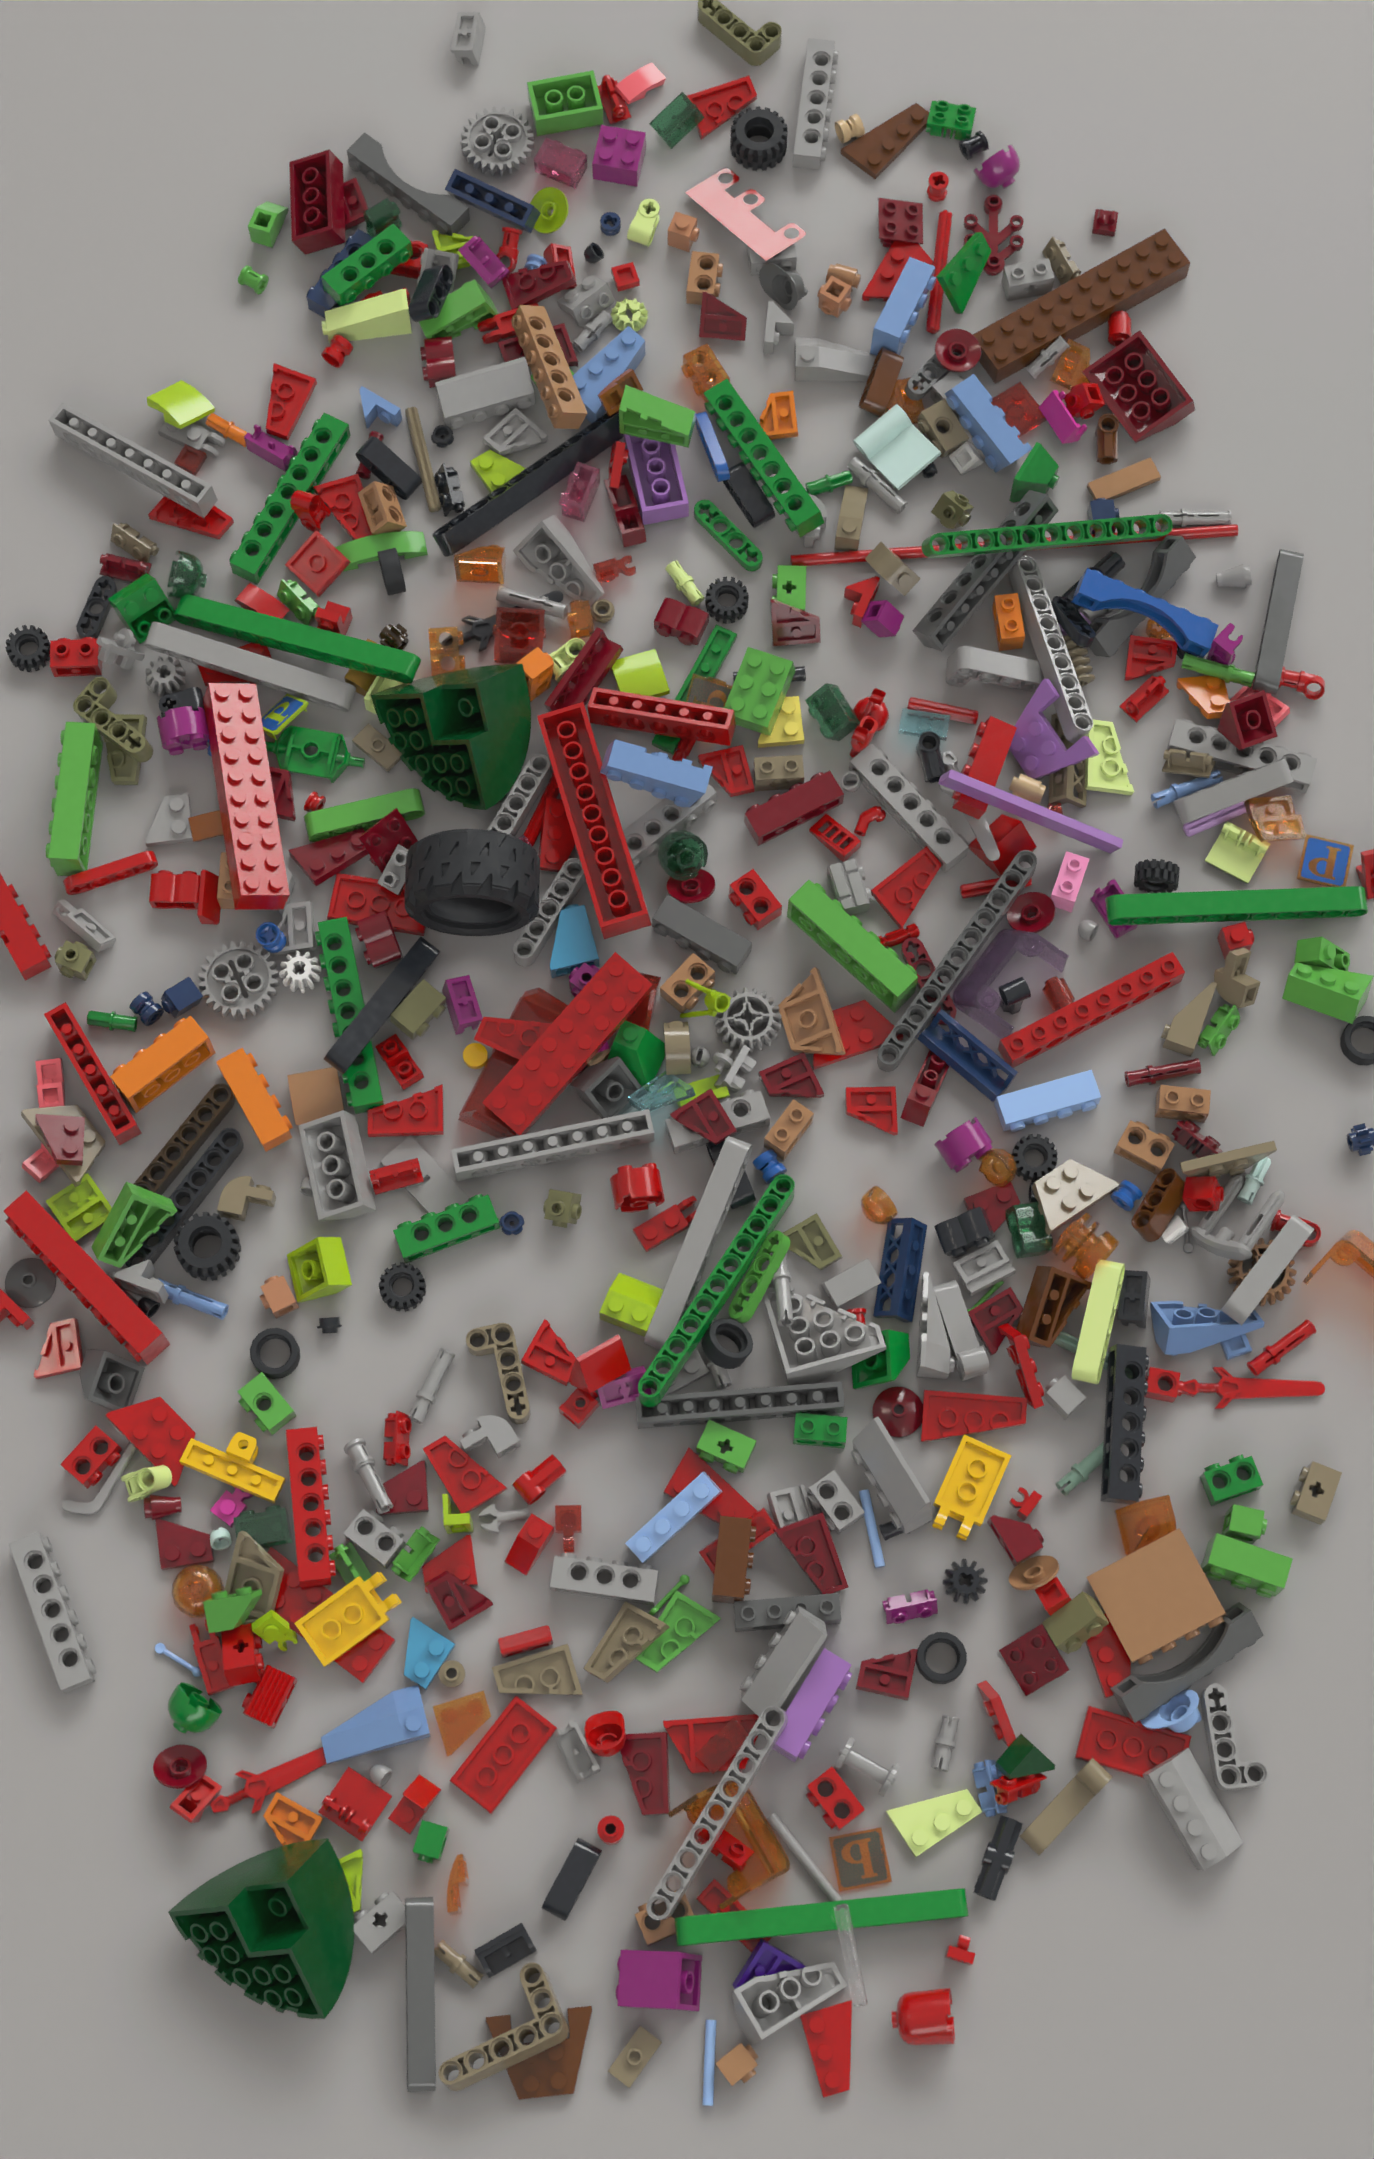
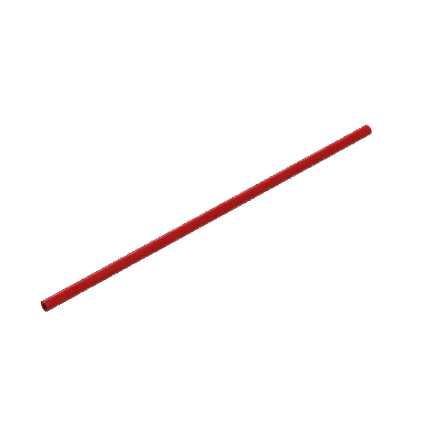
M1238 525L1174 528L1167 535L1182 536L1184 540L1238 536ZM1167 535L1162 536V537L1157 538V539H1151V540L1128 541V542L1105 543V544L1082 545V546L1059 547V548H1073V547H1087V546H1101V545H1116V544H1130V543L1159 542V541H1163V539H1164ZM1046 537L1048 541H1051V537ZM978 542V544L982 547L984 542ZM961 543L955 544L958 549L962 548ZM932 545L934 550L939 551V545ZM922 546L889 548L900 559L928 558L923 554ZM873 549L791 555V566L867 562L865 558Z

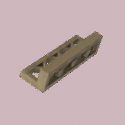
M1057 713L1052 714L1051 726L1068 750L1073 743L1066 739ZM1086 759L1075 764L1079 770L1078 776L1074 771V765L1062 768L1060 771L1049 775L1048 804L1058 806L1068 802L1079 808L1086 807ZM1074 786L1078 792V798L1073 796Z

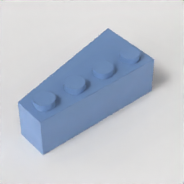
M909 257L874 326L870 354L877 355L879 350L884 347L900 355L904 344L908 340L912 326L917 322L920 308H924L926 304L928 290L932 291L937 278L934 277L935 266Z
M630 326L623 330L573 375L588 413L585 418L590 423L599 419L606 412L598 398V394L629 368L635 371L646 355L645 340Z
M974 374L944 393L947 397L948 405L957 412L961 425L964 429H968L973 437V444L977 449H981L985 456L986 464L995 473L1032 450L1028 442L1023 444L1018 438L1020 435L1018 429L1006 423L1004 411L998 406L992 405V396Z
M616 739L607 747L600 773L607 775L606 777L612 781H622L629 784L633 789L646 790L651 792L654 797L669 799L680 807H691L706 793L712 766L704 764L703 769L691 766V760H670L666 753L652 752L649 754L646 753L647 749L645 747Z

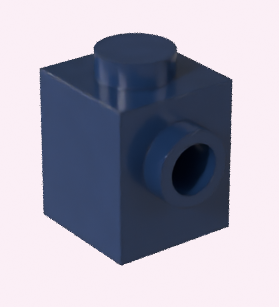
M1098 498L1090 501L1087 511L1088 520L1119 518V509L1115 508L1114 499ZM1112 525L1111 530L1113 533H1115L1116 528ZM1090 527V534H1095L1094 529Z
M187 977L164 991L161 997V1004L168 1014L171 1013L174 1018H177L197 1006L202 1000L203 995L191 978Z

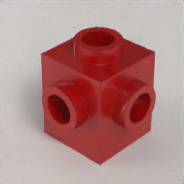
M1082 382L1077 384L1064 397L1066 408L1073 418H1081L1082 420L1093 417L1094 412L1105 405L1099 386L1095 383Z

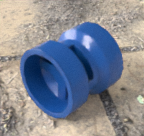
M264 922L257 928L256 939L266 951L277 953L285 947L286 936L277 925L272 922Z
M773 1149L767 1150L753 1161L755 1168L762 1172V1178L766 1184H770L776 1176L783 1175L787 1171L783 1163L778 1162L777 1154Z

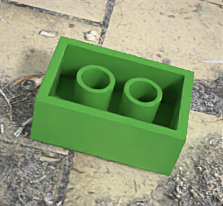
M594 70L527 82L528 100L537 136L603 125V107Z
M751 647L747 648L724 707L734 710L736 725L768 736L771 735L795 673L793 661Z
M1216 1533L1208 1542L1201 1568L1209 1579L1215 1581L1224 1579L1230 1581V1585L1235 1588L1245 1590L1248 1587L1256 1590V1594L1259 1596L1271 1598V1596H1276L1285 1588L1293 1558Z

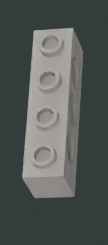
M748 1090L741 1093L740 1097L734 1099L726 1097L719 1100L738 1131L733 1136L770 1125V1115L761 1090L757 1092ZM741 1108L747 1111V1115L738 1117L734 1114V1111ZM671 1115L669 1119L665 1120V1127L674 1154L694 1149L710 1142L697 1133L689 1131L684 1125L675 1121Z
M561 1553V1556H554L550 1590L654 1606L659 1573L658 1570H654L652 1565L639 1564L637 1568L628 1566V1562L613 1560L612 1564L602 1563V1559L598 1557L588 1556L586 1560L576 1559L575 1554ZM577 1568L586 1571L585 1578L580 1581L574 1580L571 1576L572 1572ZM602 1572H608L612 1575V1580L608 1584H601L597 1580L598 1575ZM627 1576H634L638 1579V1584L634 1588H627L623 1584Z

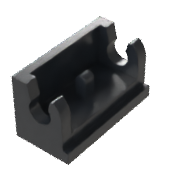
M1125 1270L1119 1296L1117 1320L1121 1321L1124 1326H1128V1323H1133L1139 1328H1146L1150 1277L1147 1271Z
M520 1923L474 1951L486 1974L491 1978L537 1950L524 1925Z

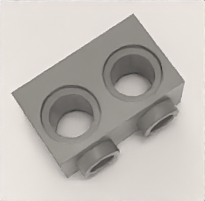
M835 1470L809 1487V1496L807 1498L815 1510L819 1508L822 1511L830 1531L835 1530L837 1534H840L864 1516L865 1512ZM824 1487H828L833 1491L834 1496L830 1499H824L820 1496L819 1491ZM842 1508L848 1512L849 1517L846 1520H839L834 1512Z
M362 1509L343 1534L354 1545L387 1569L406 1545L402 1539L404 1534L394 1526L387 1528L381 1523L384 1519L375 1511L371 1510L368 1513ZM365 1523L373 1525V1530L368 1535L359 1533L360 1527ZM384 1539L393 1540V1547L388 1551L380 1549V1543Z

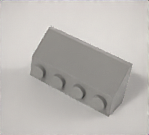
M525 357L435 382L438 406L445 426H448L450 429H457L471 422H482L492 416H502L515 408L527 409L535 404L534 389Z
M342 1110L299 1125L318 1220L355 1218L376 1211L356 1116Z
M877 1416L852 1440L853 1451H851V1454L858 1465L862 1464L866 1470L864 1475L869 1485H875L878 1489L877 1497L882 1506H888L892 1512L890 1518L896 1529L901 1527L906 1535L932 1520L931 1501Z
M800 1606L795 1611H789L783 1621L784 1628L780 1634L776 1632L768 1644L771 1648L766 1655H760L754 1665L755 1672L751 1677L747 1676L740 1686L742 1691L741 1700L759 1717L764 1709L769 1706H777L779 1708L782 1706L827 1637L825 1622ZM773 1711L768 1715L769 1724L778 1711Z
M1189 1748L1182 1750L1142 1774L1197 1870L1204 1871L1229 1856L1243 1844L1242 1839Z

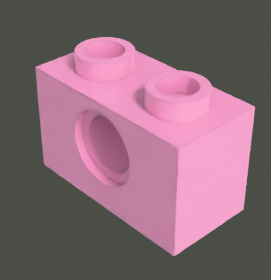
M1066 851L1050 898L1056 908L1072 912L1089 858Z

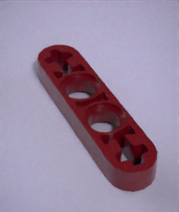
M911 937L903 942L901 954L905 963L911 965L915 970L921 965H926L930 969V974L927 976H920L917 973V986L921 990L936 968L921 940ZM909 945H912L913 948L918 947L916 952L918 960L916 962L914 954L907 952ZM938 977V981L943 983L942 979ZM927 995L924 997V1000L928 1003H933L936 1001V998ZM948 995L942 1005L945 1011H951L949 1015L955 1019L957 1010L950 995ZM941 1007L937 1010V1012H936L935 1015L933 1016L934 1018L936 1017L937 1013L941 1010ZM942 1020L939 1022L940 1025H947Z

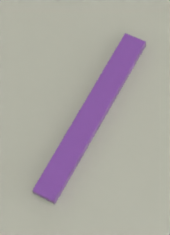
M952 769L940 776L938 783L940 785L1110 854L1122 848L1123 840L1119 837Z

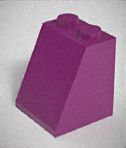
M621 1950L617 1962L619 1971V1984L616 1987L615 1993L618 2000L617 2006L699 2012L702 1955L669 1951Z

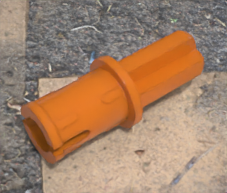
M214 413L208 416L206 420L207 426L223 434L225 439L230 438L246 447L244 437L248 432L235 426V422H228Z

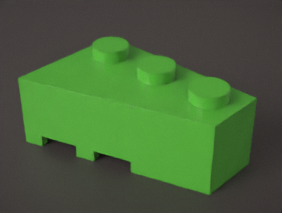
M474 279L464 283L456 291L448 293L437 318L420 321L419 323L427 339L452 336L453 339L461 336L460 331L470 327H473L474 330L478 329L477 326L481 321L492 318L499 313L491 297Z
M625 385L619 408L620 433L689 448L695 425V411Z
M1295 963L1288 974L1282 999L1353 1024L1367 1001L1374 976Z
M125 1182L91 1246L97 1260L120 1268L143 1246L142 1243L152 1233L155 1234L160 1229L159 1226L169 1216L172 1217L177 1212L172 1200Z

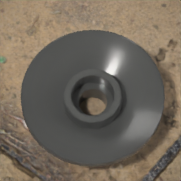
M26 1258L18 1261L10 1268L5 1278L7 1295L18 1306L25 1308H34L46 1303L56 1288L55 1273L53 1274L43 1261L37 1258ZM27 1277H33L31 1284L24 1283Z

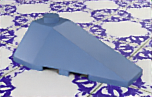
M1181 1301L1150 1303L1155 1341L1165 1355L1176 1356L1178 1354L1191 1353L1264 1327L1265 1324L1255 1310H1253L1241 1326L1221 1310L1209 1308L1207 1304L1198 1303V1308L1183 1306Z
M415 1685L392 1691L322 1736L321 1741L326 1763L330 1764L431 1737L419 1686Z

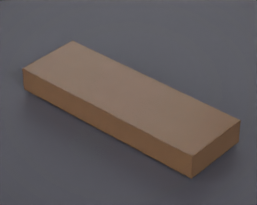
M1150 457L1091 481L1087 484V488L1094 500L1098 498L1116 499L1159 481L1161 475Z

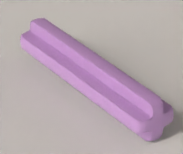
M1248 800L1242 801L1185 823L1183 830L1187 837L1193 836L1249 812L1251 805Z

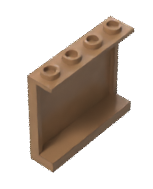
M1180 1528L1087 1576L1093 1591L1133 1664L1138 1662L1139 1665H1143L1154 1659L1153 1653L1162 1650L1163 1653L1177 1647L1176 1641L1184 1637L1188 1641L1200 1635L1199 1629L1207 1625L1211 1629L1223 1623L1222 1617L1227 1615Z

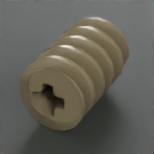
M1068 635L1064 636L1063 638L1080 686H1085L1095 680V676L1089 674L1093 670L1091 666H1088L1090 658L1084 657L1088 654V650L1074 643Z

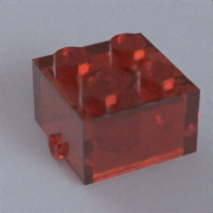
M497 607L496 625H493V635L495 636L494 663L516 664L537 647L543 651L544 639H546L545 610Z

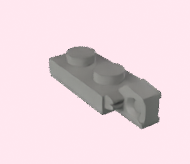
M65 899L57 902L53 913L59 920L70 927L74 933L85 940L91 948L100 952L114 945L116 937L84 909H76Z

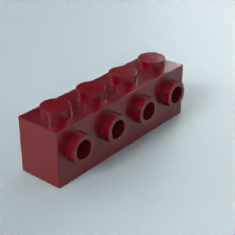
M830 770L825 773L819 772L812 776L809 781L793 785L788 792L782 795L780 793L775 794L768 799V802L760 806L755 804L748 808L744 814V823L759 846L843 804L844 793Z

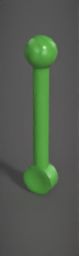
M1002 1280L996 1283L971 1309H967V1311H970L973 1308L984 1303L997 1289H999L1004 1284V1281Z
M681 1575L680 1581L648 1614L654 1616L674 1595L676 1590L678 1591L682 1585L689 1583V1576Z

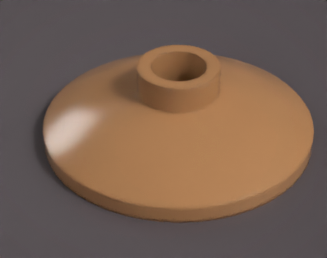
M1047 1555L1029 1558L1023 1563L1018 1564L1011 1571L1009 1582L1017 1590L1037 1589L1057 1575L1059 1563L1056 1558Z

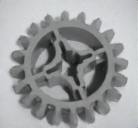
M744 987L742 994H739L735 989L728 1010L723 1013L717 1012L715 1017L718 1019L715 1020V1026L720 1027L717 1030V1035L723 1036L722 1042L724 1044L731 1041V1050L739 1046L740 1051L741 1047L745 1044L750 1048L749 1053L752 1054L754 1047L762 1051V1043L770 1046L772 1042L770 1038H777L778 1033L776 1031L781 1029V1024L778 1023L781 1021V1014L777 1013L779 1006L772 1005L774 1003L772 997L765 1000V991L757 995L756 988L752 989V993H747V988ZM743 1005L740 1013L733 1014V1017H728L736 1007ZM751 1005L759 1007L765 1014L753 1010ZM746 1012H748V1017L751 1021L750 1029H748V1023L745 1020ZM763 1024H768L761 1033L753 1036L754 1029L762 1027ZM731 1027L742 1030L745 1036L737 1034Z

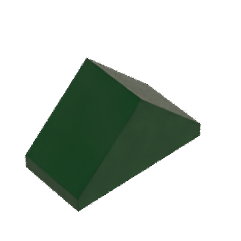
M1022 1734L1014 1740L995 1763V1767L1008 1779L1055 1770V1764Z

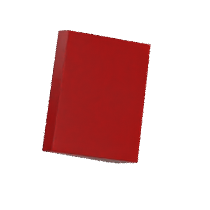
M1003 814L989 825L1000 852L998 860L991 861L986 857L977 838L968 845L969 849L999 877L1003 875L1020 851L1029 850L1033 852L1037 847L1022 821Z
M616 1335L577 1357L569 1378L570 1384L590 1394L631 1371L632 1369L621 1337Z

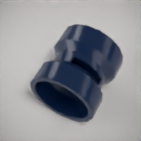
M148 991L139 994L129 1006L134 1014L141 1016V1021L146 1026L157 1022L165 1011L159 1003L153 1001V997Z

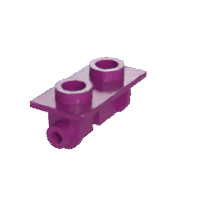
M925 1589L910 1593L911 1602L906 1601L905 1594L888 1597L886 1601H882L884 1612H886V1623L900 1624L910 1619L928 1618L933 1614H938L937 1598H935L934 1591Z

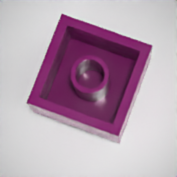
M601 125L592 162L593 179L637 187L646 151V132Z

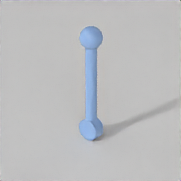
M163 1643L156 1644L155 1651L157 1653L167 1655L192 1671L193 1676H201L200 1667H194L166 1649Z

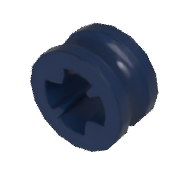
M607 212L602 215L600 227L603 234L607 236L618 234L621 229L619 215L614 212ZM611 221L614 226L610 227L607 222Z

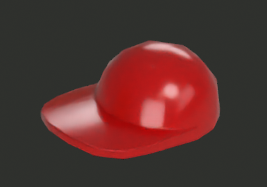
M604 1711L587 1719L585 1723V1739L588 1747L594 1754L601 1757H611L619 1753L624 1747L626 1740L625 1721L620 1712Z

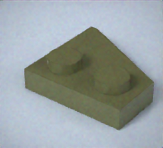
M817 1213L783 1232L790 1239L789 1250L820 1270L843 1258Z

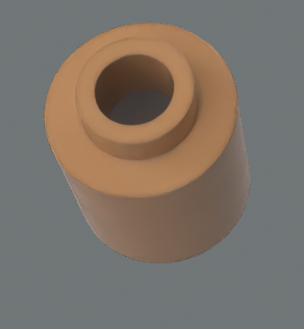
M838 263L836 265L830 264L826 282L832 275L850 285L852 292L853 288H858L861 275L857 274L858 269Z

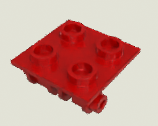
M348 1766L330 1795H327L322 1801V1807L318 1812L363 1842L392 1798V1795Z

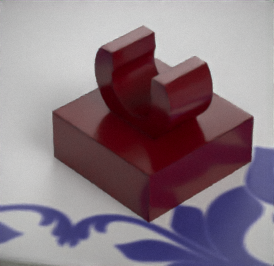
M1096 209L1092 234L1115 237L1118 212Z

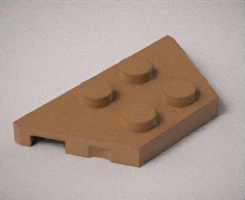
M816 967L812 968L810 971L811 975L802 984L799 983L792 990L791 995L778 1005L791 1050L795 1053L846 1054L820 971Z

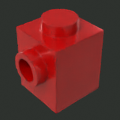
M1246 922L1222 927L1217 937L1224 959L1233 950L1246 948L1250 951L1254 943L1253 932L1247 928Z

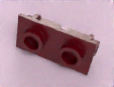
M106 553V555L102 554L100 557V564H103L100 575L128 582H134L144 574H149L152 567L151 563Z

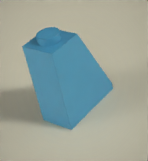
M573 904L560 911L550 962L552 978L571 974L576 967L580 968L584 962L590 967L591 965L600 967L585 905Z

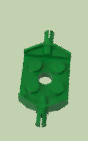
M289 726L274 743L265 741L267 751L276 754L280 769L288 770L289 772L329 778L331 783H334L346 770L347 766L364 768L365 758L351 756V753L347 750L343 734ZM309 746H315L318 749L314 755H307L304 752Z

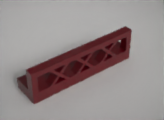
M597 627L544 703L547 710L551 712L584 702L586 706L590 700L593 687H599L623 652L622 646L609 640L604 631Z

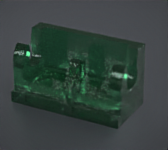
M681 92L649 124L672 149L705 117L695 104Z

